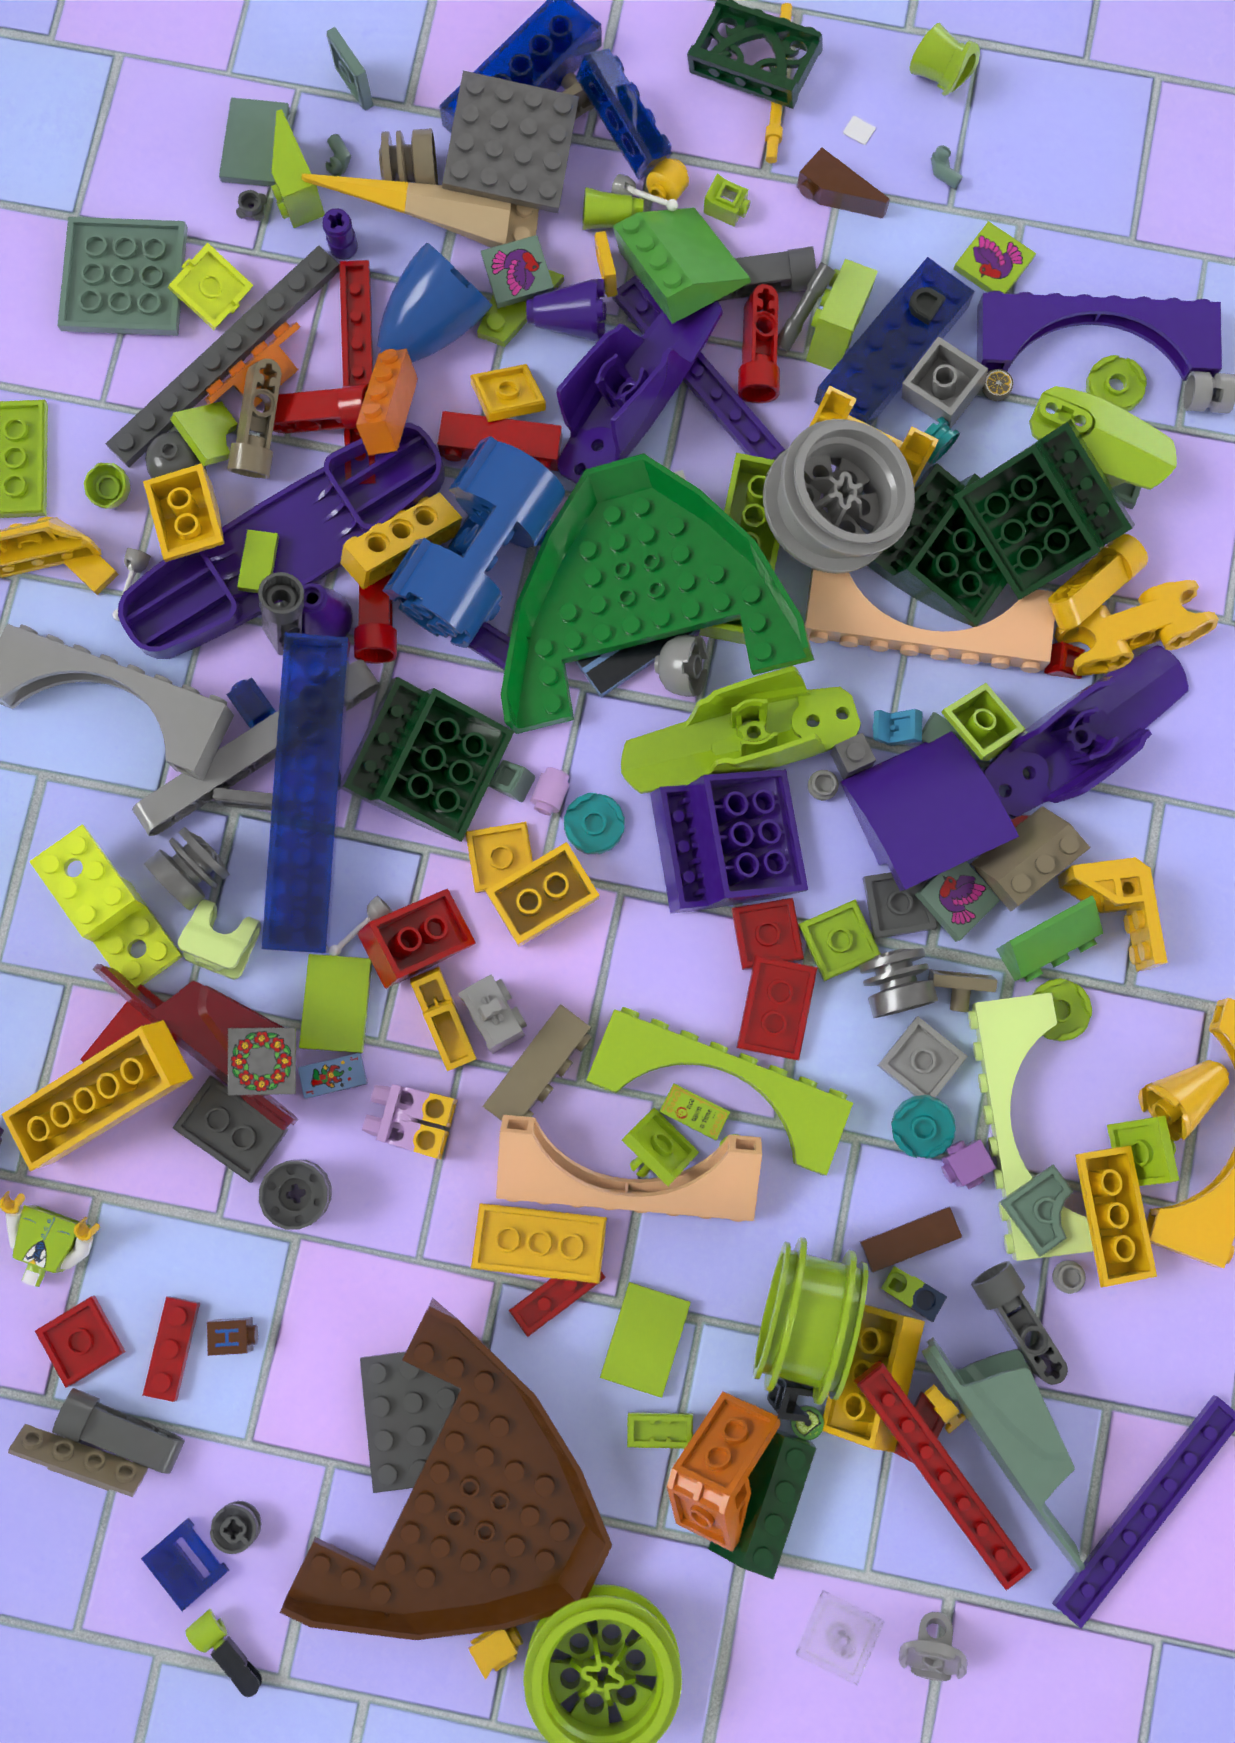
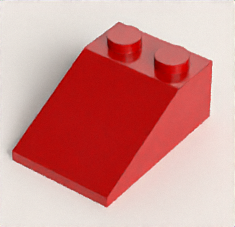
M448 888L368 922L357 933L385 989L411 978L476 944Z

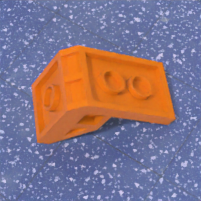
M726 1392L721 1393L671 1469L667 1491L677 1525L733 1552L740 1540L751 1495L748 1476L781 1425L777 1415Z

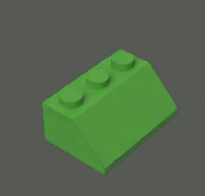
M1090 896L996 948L1013 980L1017 981L1024 977L1025 981L1029 982L1042 975L1041 967L1051 962L1054 968L1070 959L1068 952L1078 948L1081 953L1096 945L1097 942L1094 938L1103 934V929L1093 896Z

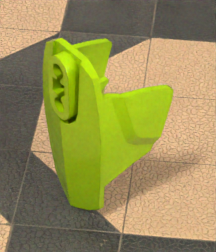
M1054 386L1041 394L1029 420L1031 434L1036 440H1039L1071 419L1112 487L1128 483L1151 490L1161 484L1177 466V455L1173 439L1128 411L1086 392ZM1046 408L1052 409L1054 414L1048 413Z

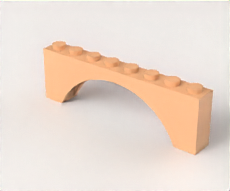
M812 568L804 624L809 640L815 643L836 641L840 642L839 644L844 647L864 645L870 646L871 650L878 652L892 649L899 650L901 654L906 656H916L920 653L930 655L935 660L956 658L961 659V662L974 665L984 662L991 663L992 667L998 669H1006L1012 666L1021 668L1023 672L1038 673L1046 668L1051 659L1055 617L1048 598L1054 591L1037 589L1018 600L1002 615L977 627L958 631H931L904 624L880 611L862 594L850 573H826Z
M503 1115L499 1135L496 1199H506L510 1202H538L543 1205L563 1204L576 1208L586 1206L605 1210H631L637 1213H665L670 1216L688 1215L698 1216L702 1219L722 1218L735 1222H742L744 1220L754 1221L762 1160L761 1137L728 1135L724 1142L710 1156L693 1167L682 1171L667 1186L659 1177L626 1179L590 1170L571 1160L558 1150L546 1137L535 1117Z

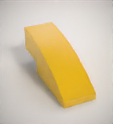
M438 966L410 978L411 986L447 1072L476 1060L474 1050L440 967Z

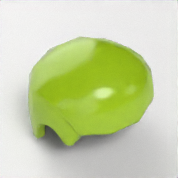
M97 463L87 473L83 483L85 495L95 506L105 509L119 507L127 501L131 491L130 479L126 472L114 463Z

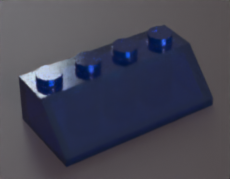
M609 48L586 54L575 77L635 176L640 180L648 175L656 164L665 158L671 157L673 154L671 143L667 136L661 134L656 127V120L652 111L649 108L645 109L639 99L640 93L633 82H629L625 76L624 66L619 57L613 56Z

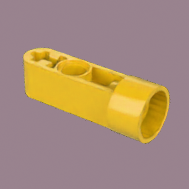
M1128 534L1119 536L1106 544L1095 557L1050 595L1048 602L1060 629H1070L1081 624L1117 590L1146 567L1148 555L1140 541Z

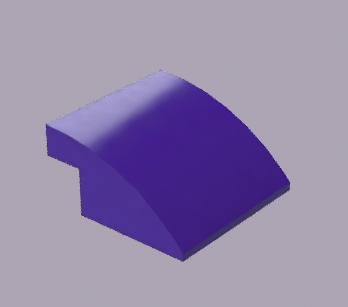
M952 731L930 743L925 742L840 781L879 866L887 863L900 891L915 886L1019 837L989 780L966 747Z
M786 769L702 775L688 785L659 787L650 793L670 914L756 902L808 890Z

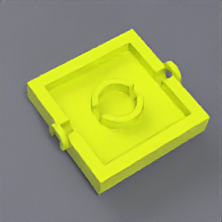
M207 242L192 260L188 258L182 265L183 270L168 285V289L208 326L215 330L229 313L233 314L240 307L239 302L254 285Z

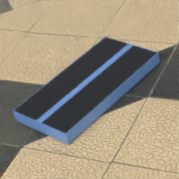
M700 629L577 660L575 663L602 698L655 662L656 656L660 655L663 646L669 640L682 635H695Z

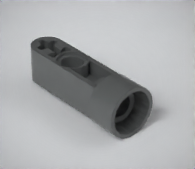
M813 246L788 249V251L735 258L750 277L751 283L720 298L718 301L750 297L755 288L761 284L772 286L777 293L806 291L807 285L816 271Z
M284 572L270 574L263 579L258 589L259 609L262 613V629L277 654L285 655L298 648L302 643L304 589L301 582L291 574ZM278 600H283V602L274 604Z
M1001 1262L977 1276L971 1283L972 1288L986 1310L994 1309L1032 1372L1047 1384L1056 1385L1061 1383L1068 1373L1067 1364L1023 1295L1022 1291L1025 1289V1285L1011 1262ZM1019 1306L1022 1307L1021 1309L1017 1310L1016 1312H1014V1313L1011 1314L1010 1316H1007V1315H1006V1314L1012 1312L1013 1310H1015L1016 1308H1018ZM1035 1330L1038 1335L1036 1343L1026 1346V1334ZM1042 1354L1045 1358L1052 1362V1364L1050 1365L1052 1371L1049 1373L1045 1371L1047 1369V1365L1045 1364L1043 1359L1039 1357Z
M76 1388L70 1391L55 1420L52 1429L53 1433L80 1443L81 1440L161 1473L170 1474L185 1442L182 1437L99 1403L100 1398Z

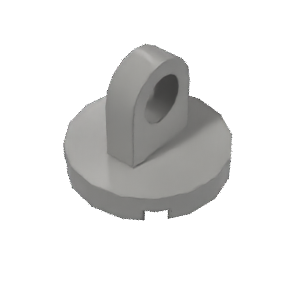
M940 1612L925 1614L920 1621L918 1640L903 1643L899 1650L900 1665L904 1669L910 1666L911 1673L928 1680L947 1681L951 1680V1675L956 1674L957 1678L961 1679L967 1673L968 1660L962 1651L952 1647V1623L947 1616ZM930 1624H938L943 1627L945 1635L941 1638H933L928 1634L926 1628Z

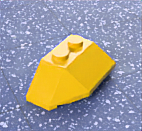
M42 517L36 522L27 524L15 523L8 526V528L0 529V578L64 564L63 561L102 555L101 549L90 537L58 517Z

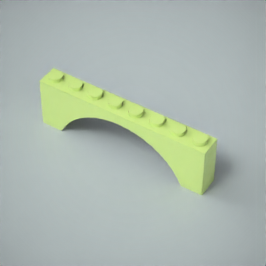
M1052 992L976 1002L972 1005V1011H968L970 1029H976L977 1042H973L975 1061H981L982 1074H978L979 1088L981 1093L986 1092L988 1105L983 1106L984 1120L986 1125L991 1124L993 1137L988 1138L991 1157L996 1156L998 1169L993 1170L996 1189H1001L1003 1198L1033 1178L1025 1167L1015 1144L1010 1116L1011 1096L1016 1074L1026 1054L1044 1033L1057 1025ZM1000 1202L998 1203L1001 1221H1006L1008 1234L1004 1235L1005 1250L1007 1254H1012L1013 1260L1021 1261L1093 1252L1087 1217L1063 1206L1061 1211V1227L1067 1238L1039 1257Z

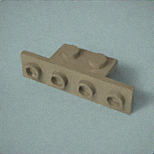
M24 1424L8 1449V1454L45 1466L53 1472L107 1491L110 1489L132 1498L148 1471V1467L82 1443L74 1442L28 1424Z

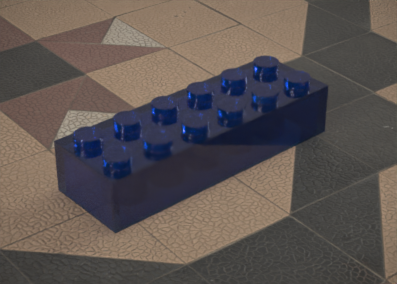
M546 0L473 73L556 91L567 74L575 73L602 46V24L573 0ZM460 86L439 105L442 126L450 133L452 132Z
M927 257L818 386L814 402L820 405L830 385L856 398L849 415L871 425L900 391L904 380L939 336L943 339L966 312L975 291ZM922 287L931 288L946 297L944 304L929 325L915 318L909 310V301L913 292Z

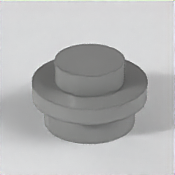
M818 770L808 780L809 793L820 801L833 798L839 788L837 777L828 770Z
M1066 1260L1055 1266L1052 1279L1057 1289L1064 1293L1073 1294L1083 1288L1086 1275L1081 1265L1074 1261Z

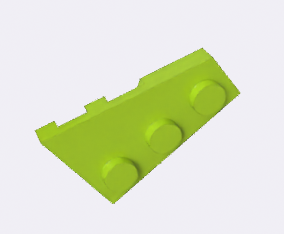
M549 270L554 289L558 288L564 282V275ZM492 295L490 300L492 307L483 316L477 330V337L505 347L527 323V300L497 308L494 295Z

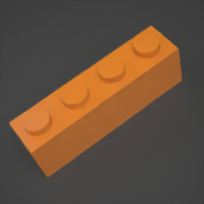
M388 349L378 354L356 423L368 455L398 450L418 381L407 349Z

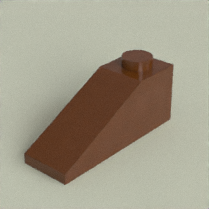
M823 147L817 151L799 172L797 188L804 197L814 200L819 205L877 218H883L886 215L890 198Z

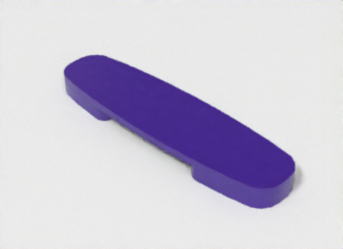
M405 423L398 450L375 454V463L370 466L369 455L362 438L331 453L326 457L324 467L294 482L223 526V545L168 562L162 560L146 572L123 593L118 603V617L122 627L129 638L146 655L155 659H170L195 649L262 614L259 609L258 593L239 591L237 588L247 529L278 534L279 541L273 573L284 572L291 574L301 582L302 586L315 583L342 566L340 564L342 549L348 539L363 535L373 525L377 523L382 524L392 519L398 512L406 511L415 506L422 498H430L440 491L445 480V468L438 448L431 437L420 426ZM364 453L366 454L363 461L355 460L356 457ZM351 460L352 477L345 481V462ZM375 474L376 483L359 484ZM278 600L274 604L283 602V600Z

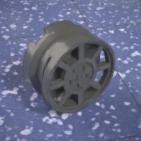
M230 1502L213 1517L210 1537L215 1547L221 1552L227 1554L241 1553L260 1534V1514L248 1502Z

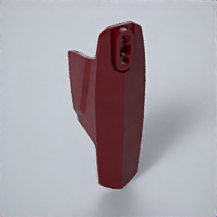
M96 964L92 969L150 1022L155 1023L164 1020L175 1043L227 1085L228 1028H285L209 986H204L197 981H191L174 996L157 1006L118 970L102 964ZM239 1095L244 1101L284 1131L290 1124L294 1125L299 1120L271 1095Z

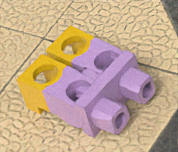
M392 1084L391 1087L375 1085L371 1095V1102L385 1105L382 1118L367 1114L362 1131L375 1136L377 1141L441 1160L449 1132L419 1124L418 1120L450 1128L458 1100Z

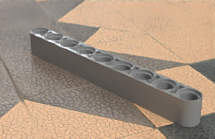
M360 659L352 662L218 749L203 781L182 773L136 803L132 808L133 813L148 836L160 834L211 801L214 788L229 789L374 694L380 687L379 682L364 660Z

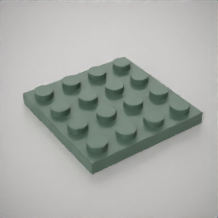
M68 217L57 324L60 331L178 336L181 300L168 289V285L183 270L182 265L185 263L188 231L186 222Z

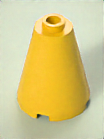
M1212 1060L1204 1061L1145 1085L1139 1090L1138 1099L1143 1113L1148 1110L1152 1117L1166 1115L1171 1140L1178 1141L1181 1138L1184 1140L1191 1135L1229 1085V1073L1225 1066L1219 1062Z

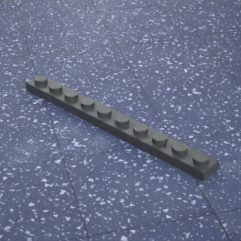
M318 245L105 443L106 446L129 468L147 451L148 446L156 437L167 433L174 426L170 420L174 412L194 408L208 394L206 390L219 379L221 381L230 374L228 371L240 360L244 361L258 344L270 337L280 325L286 322L340 271V264Z

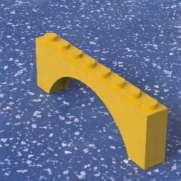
M1225 998L1217 1002L1209 1031L1223 1046L1235 1069V1000ZM1235 1147L1218 1176L1199 1193L1174 1205L1150 1209L1146 1221L1150 1243L1209 1266L1225 1269L1226 1264L1231 1262L1235 1250L1232 1245L1235 1237Z

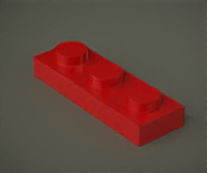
M172 1296L166 1297L143 1396L171 1402L177 1401L200 1302Z

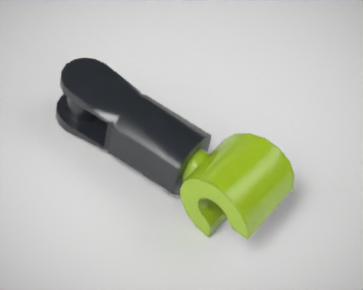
M209 1608L186 1629V1637L191 1645L200 1652L206 1653L213 1648L210 1655L226 1675L231 1678L239 1692L245 1697H252L261 1686L262 1675L247 1660L248 1658L230 1636L224 1639L227 1635V1629L221 1618L216 1620L214 1613Z

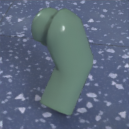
M333 134L327 139V143L334 156L329 158L330 163L326 161L325 167L332 176H341L348 167L351 154L340 135Z
M940 145L931 156L933 174L942 182L956 189L963 175L950 168L949 157L951 150L945 145Z

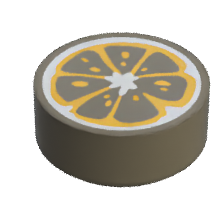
M994 369L987 373L986 384L982 387L983 394L992 401H1002L1009 396L1013 388V379L1007 371Z

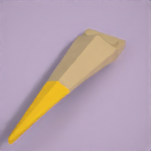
M302 174L304 182L410 215L490 248L535 236L537 232L539 209L443 189L442 185Z

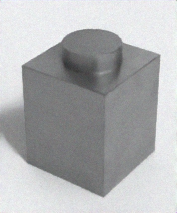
M863 732L834 745L830 753L843 780L871 768L876 761Z

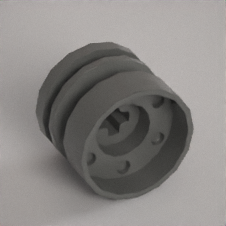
M289 1160L274 1166L264 1176L259 1187V1204L263 1215L273 1225L285 1230H299L312 1225L327 1211L332 1199V1185L327 1173L318 1164L308 1160ZM294 1184H298L299 1189H305L306 1193L300 1198V1202H297L296 1197H290L289 1192L295 1188Z

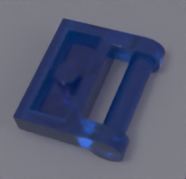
M189 1517L141 1558L181 1611L185 1610L230 1570L224 1562L221 1564L192 1528L195 1524ZM182 1537L209 1571L210 1574L206 1578H204L176 1542L179 1538Z

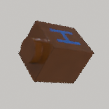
M253 1317L215 1319L207 1322V1356L246 1354L253 1351V1345L258 1343V1327L253 1325Z

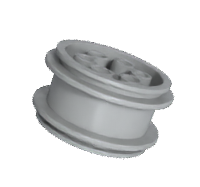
M845 419L821 421L802 431L789 448L783 451L773 462L766 475L763 488L764 512L769 527L778 543L797 561L826 573H849L873 562L882 551L895 544L905 533L912 519L915 504V491L911 470L899 448L879 430L864 423ZM831 464L834 465V466H836V469H835V471H834L833 473H832ZM823 507H826L828 509V513L823 509ZM860 526L870 531V533L866 534Z

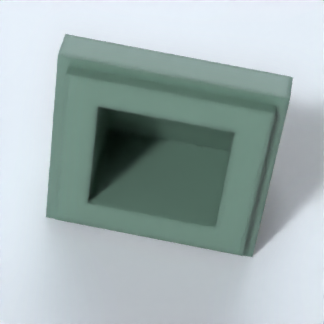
M936 712L931 714L922 729L923 743H930L950 731L959 740L962 737L947 719Z
M502 760L489 787L518 802H523L536 777L527 768Z

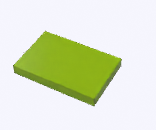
M308 955L299 1041L300 1049L351 1053L364 1052L372 971L370 958Z
M629 1282L600 1378L662 1398L691 1301Z

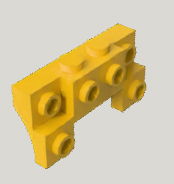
M829 385L810 426L831 419L864 422L849 415L856 398ZM911 426L903 442L882 432L899 448L905 457L915 486L939 439Z

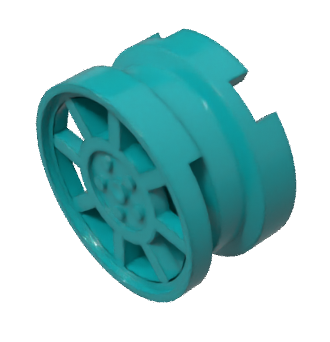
M943 417L937 419L938 425L933 422L925 431V433L939 439L927 461L930 465L935 464L952 447L960 435L958 430L952 431L948 426V421Z

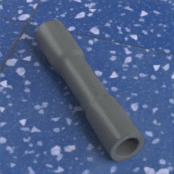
M822 262L819 264L797 307L778 334L779 347L788 352L790 351L819 297L823 295L836 273L834 269Z

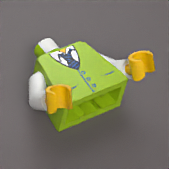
M7 1191L0 1199V1208L5 1212L10 1248L13 1250L12 1256L16 1260L27 1263L21 1280L23 1283L40 1287L46 1271L52 1273L63 1272L64 1270L71 1269L89 1255L93 1235L100 1229L98 1223L90 1228L91 1225L86 1223L88 1219L86 1216L78 1221L37 1205H24L22 1209L21 1204L25 1200L23 1193H19L13 1201L9 1196L10 1192Z

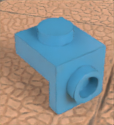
M918 709L888 713L883 710L874 711L873 739L889 746L921 742L923 711Z

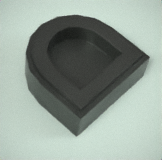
M919 288L913 292L910 298L909 310L915 318L929 325L944 304L946 297L931 288Z

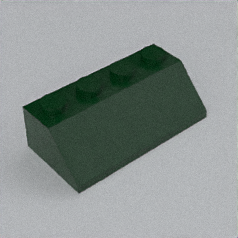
M777 1430L748 1476L751 1495L737 1546L731 1552L710 1541L708 1546L710 1551L745 1570L774 1580L817 1449L813 1442Z

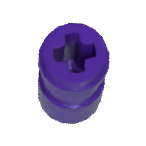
M335 208L327 211L323 217L322 226L326 234L329 250L336 259L348 260L358 250V242L355 231L352 228V220L342 209Z

